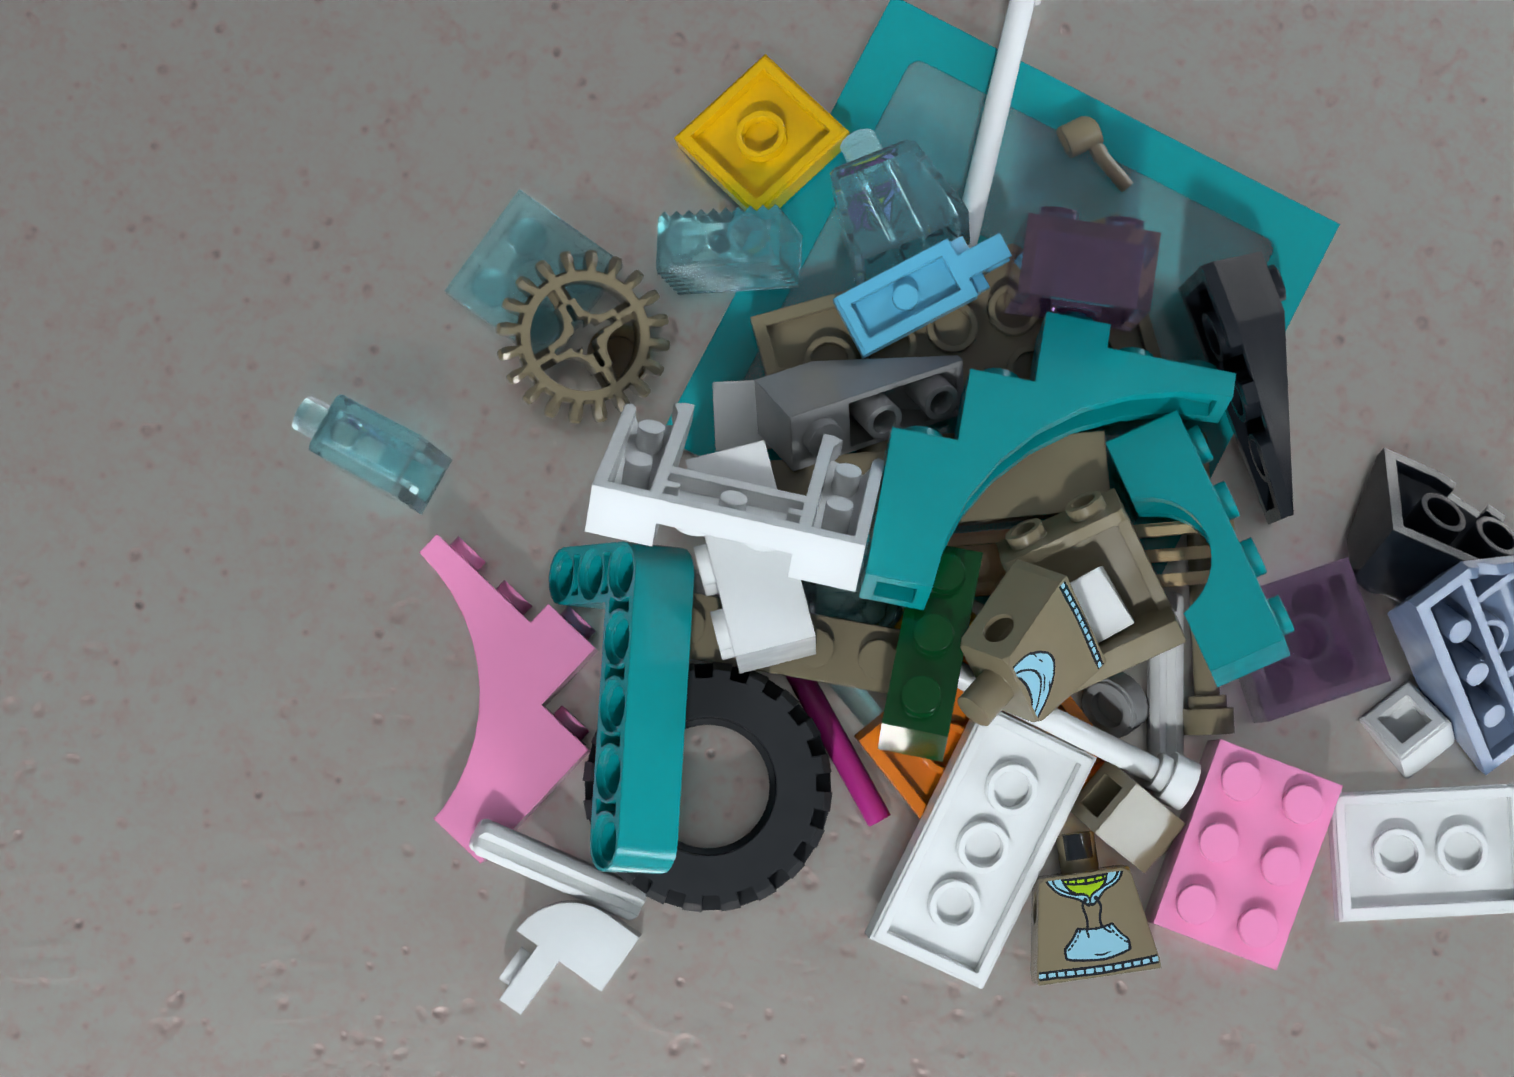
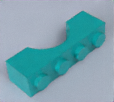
M1175 410L1105 442L1139 517H1166L1183 522L1196 530L1210 546L1211 569L1207 583L1196 601L1184 612V615L1217 687L1290 656L1284 635L1295 631L1279 595L1266 599L1257 577L1266 574L1267 570L1252 538L1249 537L1239 542L1230 520L1239 517L1240 513L1225 481L1212 485L1203 465L1214 459L1199 426L1196 425L1186 430L1178 411Z

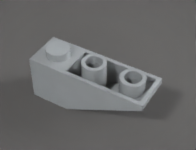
M956 355L811 361L755 379L758 434L792 471H796L816 463L823 434L833 435L843 440L841 454L839 455L841 456L888 440L892 427L901 429L910 426L926 427L958 416L963 391V360Z

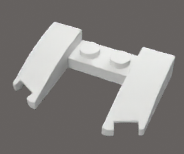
M674 403L671 416L673 425H663L655 420H643L638 424L635 416V405L625 404L592 483L585 532L652 546L659 525L675 527L680 532L690 536L711 535L742 542L747 547L757 551L768 552L778 550L791 553L792 557L787 577L853 592L856 591L885 465L884 460L880 458L872 461L871 468L864 475H861L862 471L859 467L849 463L839 464L835 462L841 454L843 440L833 435L823 434L807 496L679 468L678 466L692 423L695 405Z

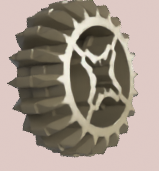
M587 250L585 252L582 269L575 270L574 259L570 251L561 252L558 262L561 273L557 275L554 274L551 266L545 260L537 262L535 270L542 284L537 287L529 278L520 276L516 280L515 285L527 297L525 303H522L514 298L506 297L501 305L508 313L518 316L517 323L501 322L496 325V334L515 336L516 345L499 349L497 351L498 359L500 361H507L518 357L522 366L511 371L506 376L510 385L516 384L528 376L534 385L524 393L522 400L529 405L536 401L542 392L549 395L550 399L544 409V415L549 418L556 416L562 402L570 403L568 418L571 424H579L581 422L583 406L587 404L591 405L592 416L595 422L606 421L608 412L605 401L611 399L615 408L622 413L625 404H630V401L623 392L627 388L641 398L647 397L651 389L638 377L639 374L643 371L651 376L658 377L664 371V367L659 362L648 359L649 351L666 352L670 348L669 340L651 338L650 329L667 325L669 323L668 316L666 314H657L648 318L644 309L654 304L660 298L658 292L651 290L640 298L635 295L632 289L641 283L644 277L643 273L639 270L631 273L624 283L615 278L622 266V259L617 256H613L609 260L604 272L596 271L598 256L595 250ZM572 285L593 286L606 291L621 304L605 313L591 314L583 310L575 298H571L565 287ZM548 296L555 308L554 314L559 323V334L551 345L534 354L530 339L531 324L538 306ZM583 320V328L589 323L595 327L606 320L610 321L611 324L599 331V336L591 341L594 349L593 354L583 355V347L576 352L570 348L560 355L555 354V350L566 344L567 339L574 334L572 321ZM631 321L634 331L633 352L627 367L617 377L611 366L613 362L607 351V341L611 333ZM575 360L583 364L590 375H594L602 389L591 391L570 389L552 380L544 371L559 362Z

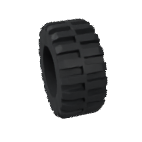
M692 662L689 663L685 729L700 725H716L736 731L748 739L762 756L767 768L769 796L766 808L755 827L734 843L716 848H700L678 841L676 858L667 873H616L629 885L632 884L644 892L646 897L661 904L667 903L687 911L721 910L722 912L738 909L745 904L768 897L777 892L776 890L789 879H793L805 866V862L813 850L817 848L825 831L824 826L828 812H830L832 800L830 775L832 771L820 731L813 719L808 716L799 704V701L789 691L784 690L769 680V677L754 670L740 674L738 667H734L733 664L721 662L694 664ZM597 730L591 741L592 747L587 762L585 761L583 781H585V800L583 802L586 818L590 821V824Z

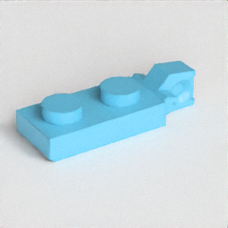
M1000 233L971 248L968 247L963 236L951 242L947 238L833 299V304L864 359L976 300L979 294L990 288L984 275L1010 261L1009 257L1012 254Z

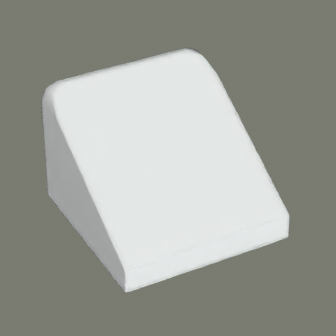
M754 380L713 382L716 451H723L764 440L758 434ZM765 441L766 448L772 449Z
M1103 566L1097 567L1070 583L1098 643L1135 623Z
M1409 680L1359 718L1360 723L1406 779L1415 775L1455 742L1451 722Z

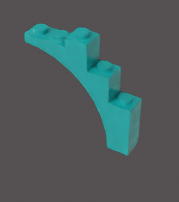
M1066 311L1059 314L1046 312L1036 338L1029 380L1020 379L1015 373L1001 368H988L983 371L970 369L961 394L954 439L943 437L937 430L924 426H910L905 429L892 427L884 454L885 465L875 504L858 597L924 610L933 588L941 556L958 523L987 488L1028 455L1074 433L1119 421L1158 419L1175 410L1178 411L1181 419L1219 423L1233 398L1236 373L1218 370L1213 364L1201 360L1177 362L1157 358L1149 351L1136 347H1125L1119 350L1107 348L1111 324L1094 321L1090 316L1080 312Z

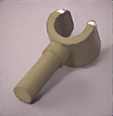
M1081 116L1057 128L1056 134L1060 144L1070 158L1089 151L1094 162L1100 166L1121 193L1134 183L1108 153V149L1103 144L1104 140L1099 124L1093 118Z

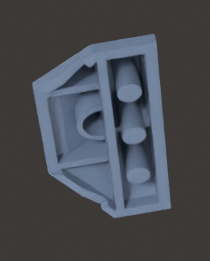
M1514 555L1461 561L1408 596L1387 614L1420 692L1451 722L1455 740L1475 766L1483 774L1487 775L1514 755Z

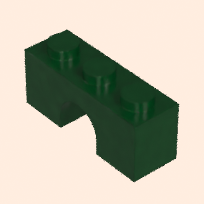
M946 546L941 556L933 588L925 609L919 610L905 607L882 718L878 749L943 762L964 655L960 648L961 638L970 624L983 556L982 552Z

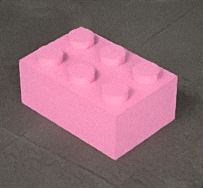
M1222 739L1207 740L1199 762L1201 774L1198 784L1191 798L1183 807L1179 817L1186 825L1173 839L1172 845L1166 852L1147 904L1145 915L1150 923L1277 970L1343 785Z

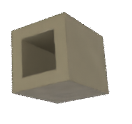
M1107 761L1080 791L1070 811L1097 836L1144 874L1157 858L1168 851L1173 839L1186 825V823L1119 767Z

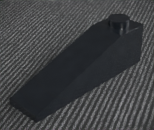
M1262 251L1204 264L1178 289L1206 362L1213 364L1218 370L1236 373L1233 398L1225 412L1269 525L1294 515L1285 311L1281 303L1286 300V290L1278 269L1273 264L1267 266Z
M1384 447L1377 455L1347 537L1350 580L1359 584L1370 593L1382 594L1396 601L1403 602L1408 596L1415 593L1436 576L1461 561L1514 555V532L1503 523L1506 515L1488 504L1480 512L1451 493L1456 486V482L1438 470Z

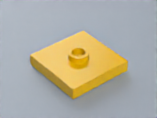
M766 54L674 137L678 147L760 226L852 142L849 131Z

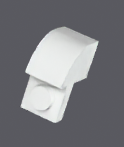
M566 900L550 904L528 917L517 929L519 933L535 943L537 947L532 954L521 947L499 977L501 981L508 985V988L499 1000L521 1015L559 961L602 991L638 941L641 933L616 915L585 901Z

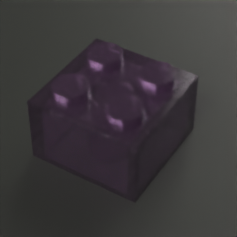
M1044 206L1040 208L1039 214L1028 213L1014 238L1004 313L1044 319L1046 312L1069 315L1072 312H1078L1080 316L1092 318L1097 322L1111 324L1110 329L1131 332L1151 311L1161 232L1144 230V221L1125 216H1108L1105 218V224L1079 220L1078 211L1064 207Z
M1348 557L1261 586L1266 599L1279 595L1295 631L1284 635L1290 656L1238 678L1253 723L1269 722L1391 681Z

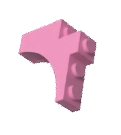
M436 534L419 553L437 571L451 591L464 616L476 655L480 693L476 733L467 765L455 790L443 809L434 817V820L481 864L486 862L487 859L476 855L469 847L470 838L477 824L482 819H490L516 831L590 753L591 749L582 741L590 731L564 706L561 705L554 714L546 706L598 652L588 642L596 631L570 606H567L559 614L548 604L530 622L524 615L532 605L505 580L495 589L478 572L486 562L459 536L449 545Z

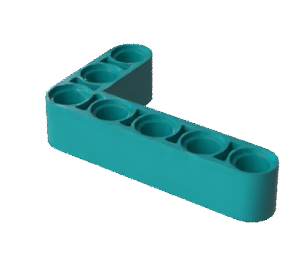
M625 541L563 547L554 555L549 572V590L554 603L565 606L605 609L590 831L592 861L596 869L602 872L667 873L674 863L678 846L694 590V563L692 556L687 549L680 547L647 546Z

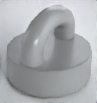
M1124 672L1115 674L1083 690L1081 701L1086 717L1094 727L1117 738L1128 735L1149 717V704L1141 686Z

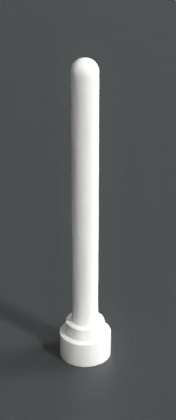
M1009 0L954 231V236L957 238L963 236L969 248L978 243L1033 8L1040 5L1042 0Z
M962 662L957 688L965 691L976 678L970 666ZM1058 708L1044 720L1038 722H1030L1017 717L1144 779L1145 788L1153 791L1152 796L1176 810H1180L1186 805L1198 784L1201 765L1177 752L1171 756L1160 753L1156 757Z

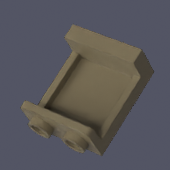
M1115 488L1102 494L1096 490L1083 493L1072 499L1065 506V511L1042 522L1038 518L1023 521L1006 533V539L996 543L1000 561L1006 573L1018 559L1066 575L1071 583L1097 567L1103 566L1132 616L1134 624L1098 643L1106 663L1074 693L1187 642L1178 617Z

